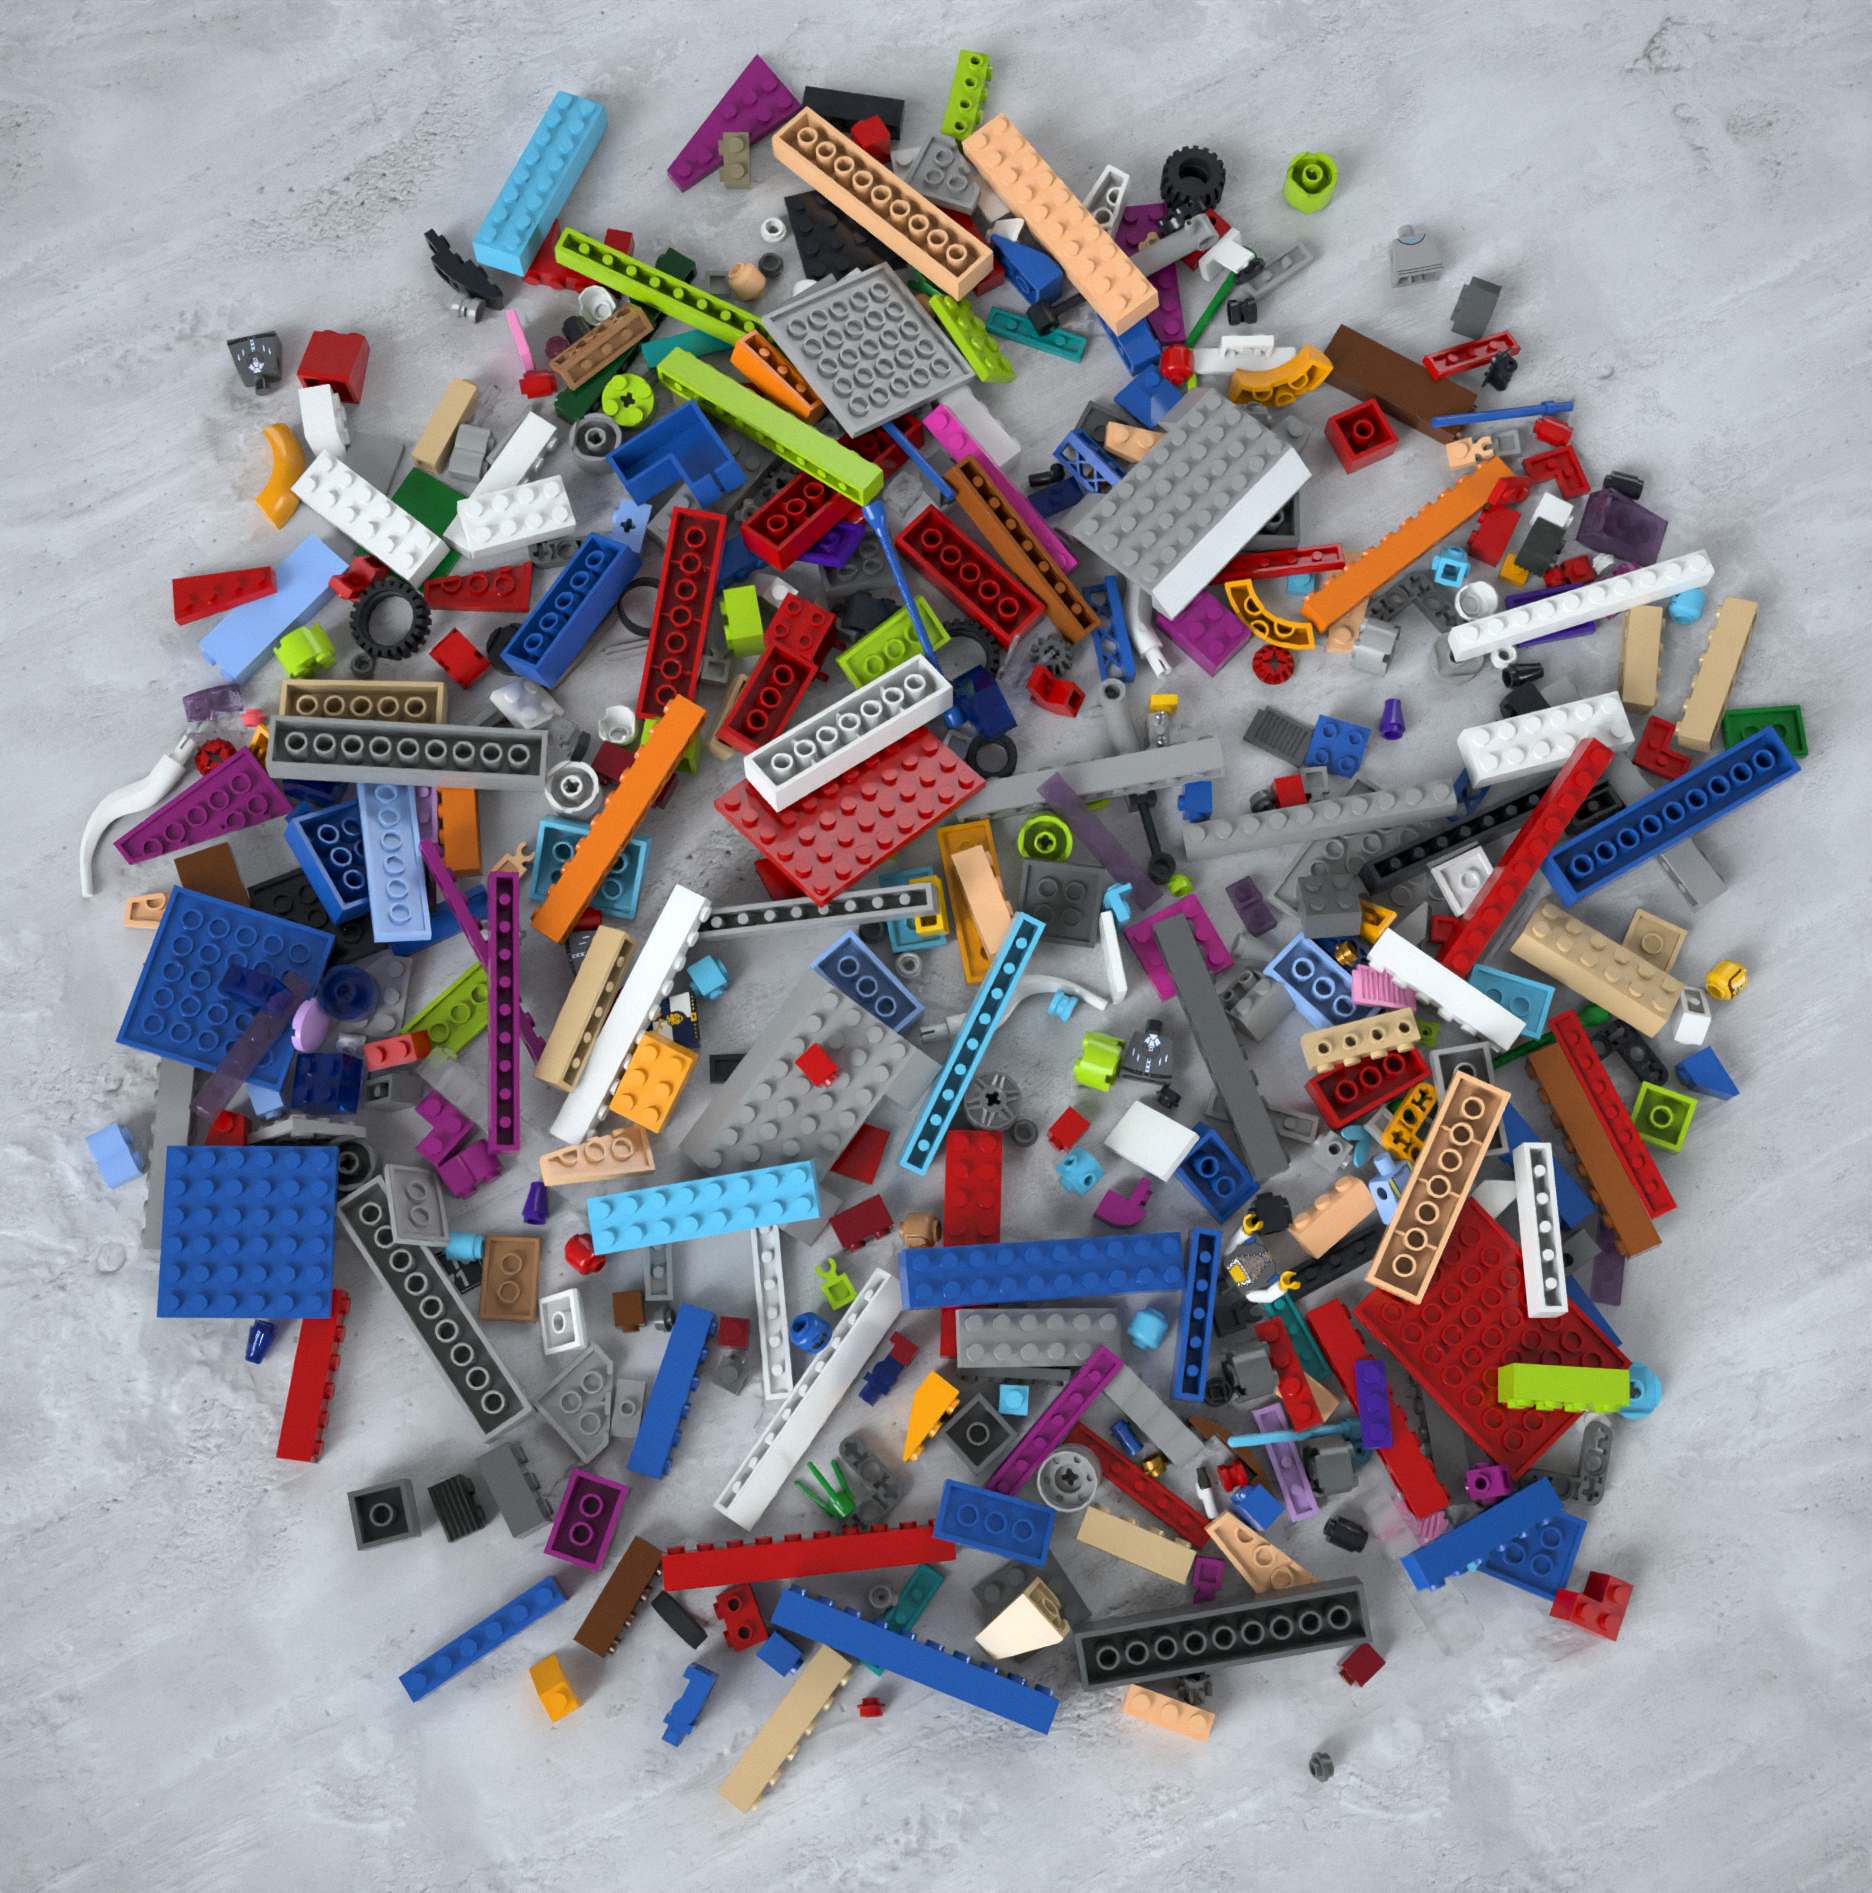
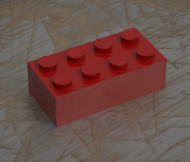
M772 639L762 652L715 736L746 755L776 739L782 734L819 667L775 639Z
M1414 1045V1049L1398 1053L1397 1049L1388 1051L1387 1056L1372 1060L1371 1056L1360 1058L1361 1062L1352 1066L1345 1067L1344 1063L1337 1064L1333 1070L1321 1073L1310 1079L1304 1088L1330 1130L1335 1133L1337 1130L1346 1127L1407 1092L1412 1087L1426 1081L1433 1073L1416 1046Z

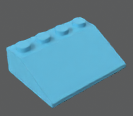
M550 814L541 819L529 899L543 902L547 900V897H545L547 890L553 883L557 884L562 874H560L563 865L567 860L573 859L577 853L575 850L576 845L583 836L587 837L592 829L590 827L591 823ZM634 833L588 907H595V910H601L602 914L635 920L649 865L653 842L652 835Z

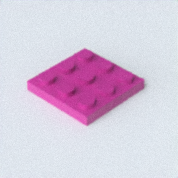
M1195 894L1123 931V935L1163 1003L1177 996L1150 931L1154 923L1184 912L1186 920L1190 919L1194 925L1195 934L1193 936L1196 944H1201L1206 955L1204 963L1207 970L1211 969L1215 976L1235 964Z

